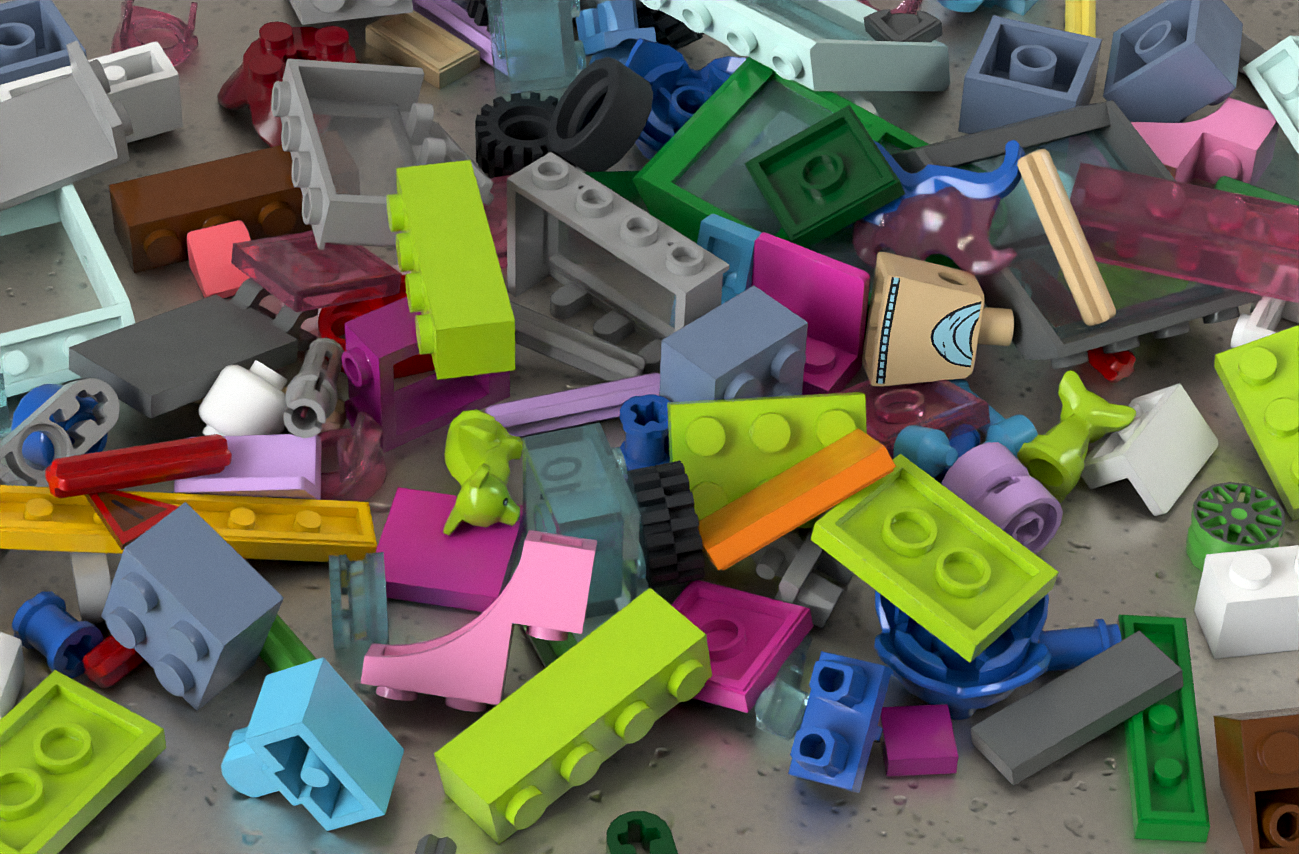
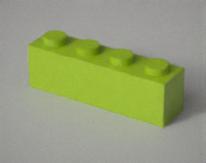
M471 160L396 168L397 194H388L386 196L390 231L402 232L396 234V250L400 271H411L410 274L405 276L410 313L421 312L422 314L415 317L420 355H432L437 380L514 371L515 318Z
M647 589L434 753L445 794L499 845L517 830H523L532 826L539 820L546 807L573 786H580L589 781L603 762L627 743H635L642 739L656 720L680 701H688L701 691L706 681L712 677L706 634L653 589Z

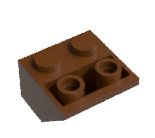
M1299 707L1215 715L1214 727L1220 787L1245 853L1299 854Z

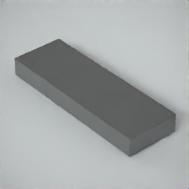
M1138 631L972 726V744L1014 786L1182 688V669L1143 633Z

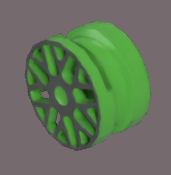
M1236 482L1214 484L1201 491L1194 501L1191 525L1188 528L1186 537V553L1192 564L1203 572L1207 554L1279 547V538L1282 537L1285 527V512L1274 497L1265 490L1255 486ZM1215 493H1218V494H1219L1220 496H1222L1226 501H1222V502H1221V500L1218 498V496H1217ZM1240 493H1245L1243 502L1237 501Z

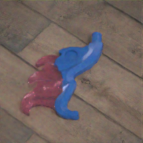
M1012 140L1006 144L1004 162L998 169L992 172L977 173L953 167L928 164L923 170L913 174L904 171L886 149L874 141L900 180L905 194L856 221L853 230V244L857 255L868 267L876 268L877 254L885 247L893 250L896 255L925 261L931 254L941 253L953 259L961 270L973 275L985 276L997 273L1011 263L1017 255L1011 247L995 251L990 243L989 231L1000 200L1009 195L1021 179L1017 162L1021 157L1025 156V151L1017 141ZM853 223L845 228H851L853 226Z

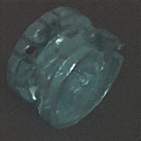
M384 552L366 553L364 560L349 561L346 554L329 555L334 650L351 649L353 643L359 641H368L370 645L372 643L389 645ZM341 595H348L349 609H342Z

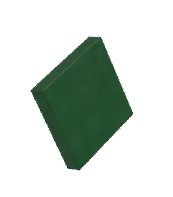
M850 105L744 163L750 177L789 241L804 248H809L905 194L900 180Z

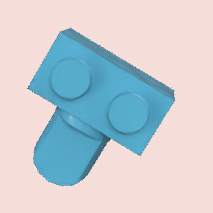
M322 657L266 675L249 725L232 733L229 749L223 758L221 769L226 782L238 792L256 798L280 791L293 806L303 804L324 829L330 831L385 815L404 748L329 662Z

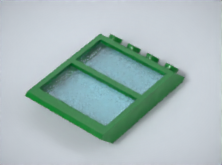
M748 57L632 180L650 215L696 244L701 221L711 214H716L756 231L766 232L789 241L745 167V162L848 105L852 107L871 138L881 144L889 154L925 146L928 143L832 91H813L794 80H786L780 77L773 69ZM971 166L963 168V170L982 173ZM960 193L956 195L992 246H994L1009 227L1005 207L1001 200L980 203L969 201ZM917 207L911 209L902 218L891 222L883 230L873 229L862 221L857 220L851 228L841 229L807 248L869 273L870 287L865 334L878 252H887L961 270Z

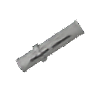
M319 338L311 342L308 346L309 351L305 353V359L299 374L291 380L287 387L285 395L287 410L284 411L283 420L288 431L297 437L310 438L319 434L322 430V423L325 424L326 419L335 410L338 399L336 385L341 371L342 353L344 350L333 339ZM325 356L329 358L326 369L321 368ZM303 406H308L309 408L305 418H302L301 412Z

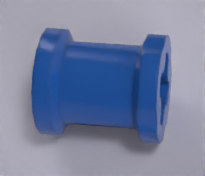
M654 394L634 396L625 401L620 408V421L626 434L625 441L619 448V465L625 473L629 470L670 463L667 402L671 401Z
M52 591L40 592L34 598L24 602L16 612L12 622L14 637L22 641L23 647L38 650L47 658V665L50 671L57 670L71 679L84 673L83 657L103 641L100 629L88 621H78L66 611L65 601Z

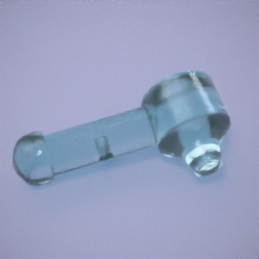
M809 634L804 636L803 641L790 653L771 685L760 693L755 704L756 728L787 741L794 738L796 731L800 730L809 699L808 692L800 689L808 649L812 644V638Z

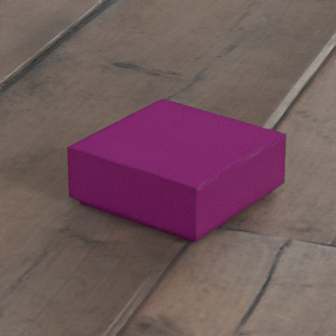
M948 704L882 707L878 726L883 728L880 743L886 776L951 774L957 772L959 756Z

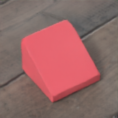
M237 220L194 230L187 234L189 267L204 298L215 294L222 298L233 297L241 284L248 278L254 276L263 278L248 230L243 221Z

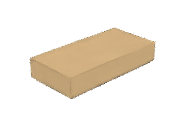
M414 10L413 13L386 15L365 27L366 43L403 67L422 68L424 72L423 79L439 90L480 67V51Z

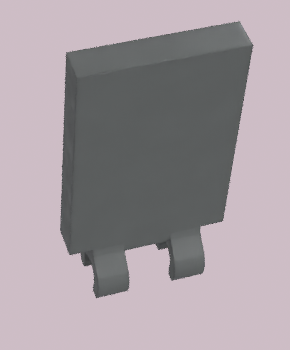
M254 276L245 280L234 297L228 301L215 294L69 347V370L84 379L95 378L106 382L114 389L120 401L145 416L154 418L205 398L221 371L228 365H239L249 370L255 360L274 371L297 362V350H309L308 346L311 342L317 340V336L300 327L306 319L318 315V308L302 299L296 298L284 304L276 316L275 313L259 304L264 297L275 294L277 286L261 277Z

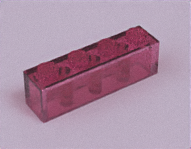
M1080 162L1070 202L1095 261L1299 303V206Z

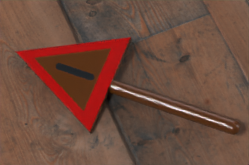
M118 490L84 495L121 550L179 507Z

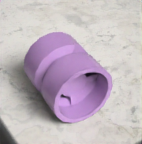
M986 442L967 451L949 468L942 481L943 486L1034 554H1037L1049 543L1061 524L1063 511L1060 503L1038 480L1031 477L1027 468L1006 446L999 442Z

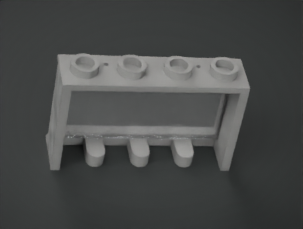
M287 59L283 81H276L273 86L271 99L272 113L275 117L281 118L282 148L284 151L291 153L293 160L292 183L294 187L301 188L303 195V221L305 224L312 226L318 250H324L326 243H331V245L396 247V234L402 232L390 231L386 196L388 194H397L396 168L443 163L446 154V143L443 138H429L434 118L432 104L417 103L424 78L422 68Z
M552 152L507 178V292L517 297L551 276L564 285L550 296V313L554 318L568 319L593 304L607 313L594 322L593 336L616 345L636 332L651 342L637 352V354L642 355L646 359L644 374L654 372L660 374L661 342L664 338L721 305L723 273L729 270L730 264Z

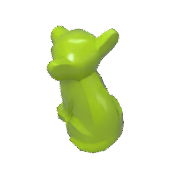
M1071 370L1063 375L1059 384L1058 394L1063 404L1060 423L1050 429L1045 435H1037L1030 443H1024L1017 453L1018 460L1027 468L1029 475L1038 480L1059 503L1063 502L1081 477L1085 468L1084 460L1088 451V444L1096 442L1107 433L1118 432L1126 428L1136 416L1134 408L1125 405L1109 404L1100 396L1086 390L1078 374Z
M478 409L463 411L452 420L447 434L444 452L445 463L451 475L462 486L456 498V503L444 526L443 533L448 536L463 521L473 526L489 527L497 522L513 526L520 518V507L510 497L506 485L510 476L509 461L521 459L524 443L520 437L510 435L502 424L495 420L494 416Z

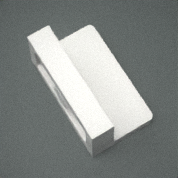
M1180 383L1134 398L1128 406L1136 410L1134 420L1126 428L1118 432L1105 434L1084 460L1085 468L1081 476L1090 489L1128 478L1154 516L1165 514L1171 509L1219 444L1218 439Z

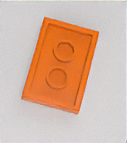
M858 428L700 520L698 529L703 544V549L701 550L718 571L720 569L724 571L894 471L893 468L896 465L884 445Z

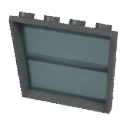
M1113 100L1082 105L890 154L904 171L913 174L923 170L928 164L953 167L977 173L992 172L998 169L1004 162L1005 146L1012 140L1020 144L1025 151V155L1039 149H1046L1050 153L1116 308V315L1101 324L1087 326L1083 322L1022 176L1015 189L1009 195L994 202L980 203L969 201L959 193L952 198L928 201L917 206V209L936 233L959 268L975 275L984 293V303L987 307L1011 309L1013 311L1014 331L1012 342L1025 360L1050 359L1052 369L1079 365L1089 361L1088 350L1102 347L1103 353L1108 354L1133 349L1140 346L1139 335L1153 332L1154 338L1159 339L1184 334L1191 331L1190 320L1202 317L1204 324L1231 320L1240 316L1238 306L1262 300L1260 287Z

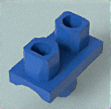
M821 651L819 661L815 662L809 683L811 691L801 728L796 731L790 753L792 761L788 772L789 775L860 793L873 742L880 743L883 728L878 726L892 669L884 665Z

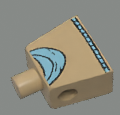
M878 252L862 354V363L871 386H891L964 379L973 373L977 344L1009 346L1011 344L1014 331L1013 311L1004 308L984 307V293L975 275L967 271L896 254Z

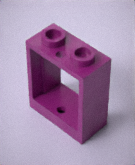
M407 297L345 323L346 351L342 353V365L348 377L349 399L344 403L345 413L353 430L359 435L365 434L383 454L450 424L463 411L482 410L510 397V371L437 380L435 373L394 391L393 365L420 353L416 336L415 317L422 314L421 312L410 313Z

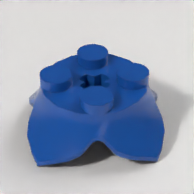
M639 38L632 48L625 66L649 81L653 91L650 115L643 131L635 142L643 156L651 160L748 57L726 56L717 58L702 69L693 70L689 67L683 55L674 48ZM763 133L743 155L759 147L764 138Z
M875 590V609L882 633L875 637L874 649L881 661L888 668L892 669V675L902 683L908 692L931 705L948 704L950 718L953 720H964L974 715L977 709L986 708L1007 699L1017 687L1032 682L1047 671L1052 655L1049 647L1046 644L1038 643V639L1047 620L1049 595H1045L969 663Z

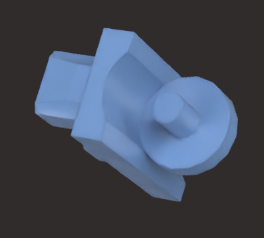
M635 0L605 1L597 4V8L575 12L579 40L564 45L566 62L592 56L589 65L595 60L605 57H611L625 65L632 48L639 38L656 42L655 28H639Z

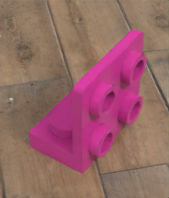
M763 232L754 242L752 286H756L808 322L802 395L841 393L862 367L870 275L864 270Z

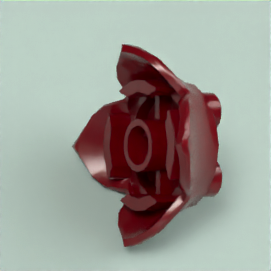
M279 21L264 24L259 30V38L253 41L244 53L241 66L222 85L217 95L218 103L228 110L236 111L248 105V109L251 111L253 127L259 137L270 147L282 145L281 118L273 115L271 106L274 83L276 81H283L287 59L362 64L356 58L355 50L349 44V33L344 28L338 26H326L321 29L314 27H291L289 24ZM314 117L319 136L327 133L332 118Z

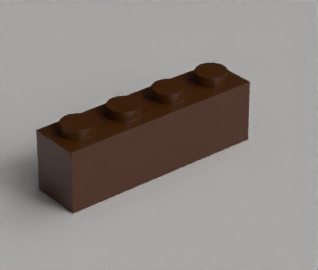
M334 132L319 136L336 194L360 195L358 171L337 134ZM282 145L110 184L109 191L114 232L133 272L138 273L188 261L186 237L189 232L240 220L244 222L248 230L252 245L313 230L311 225L305 224L303 221V195L301 188L294 187L292 183L293 160L291 153L284 151Z

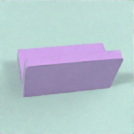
M293 434L223 436L227 439L228 450L232 453L231 464L225 466L221 473L174 480V493L321 500L322 438L318 435L310 438H301Z

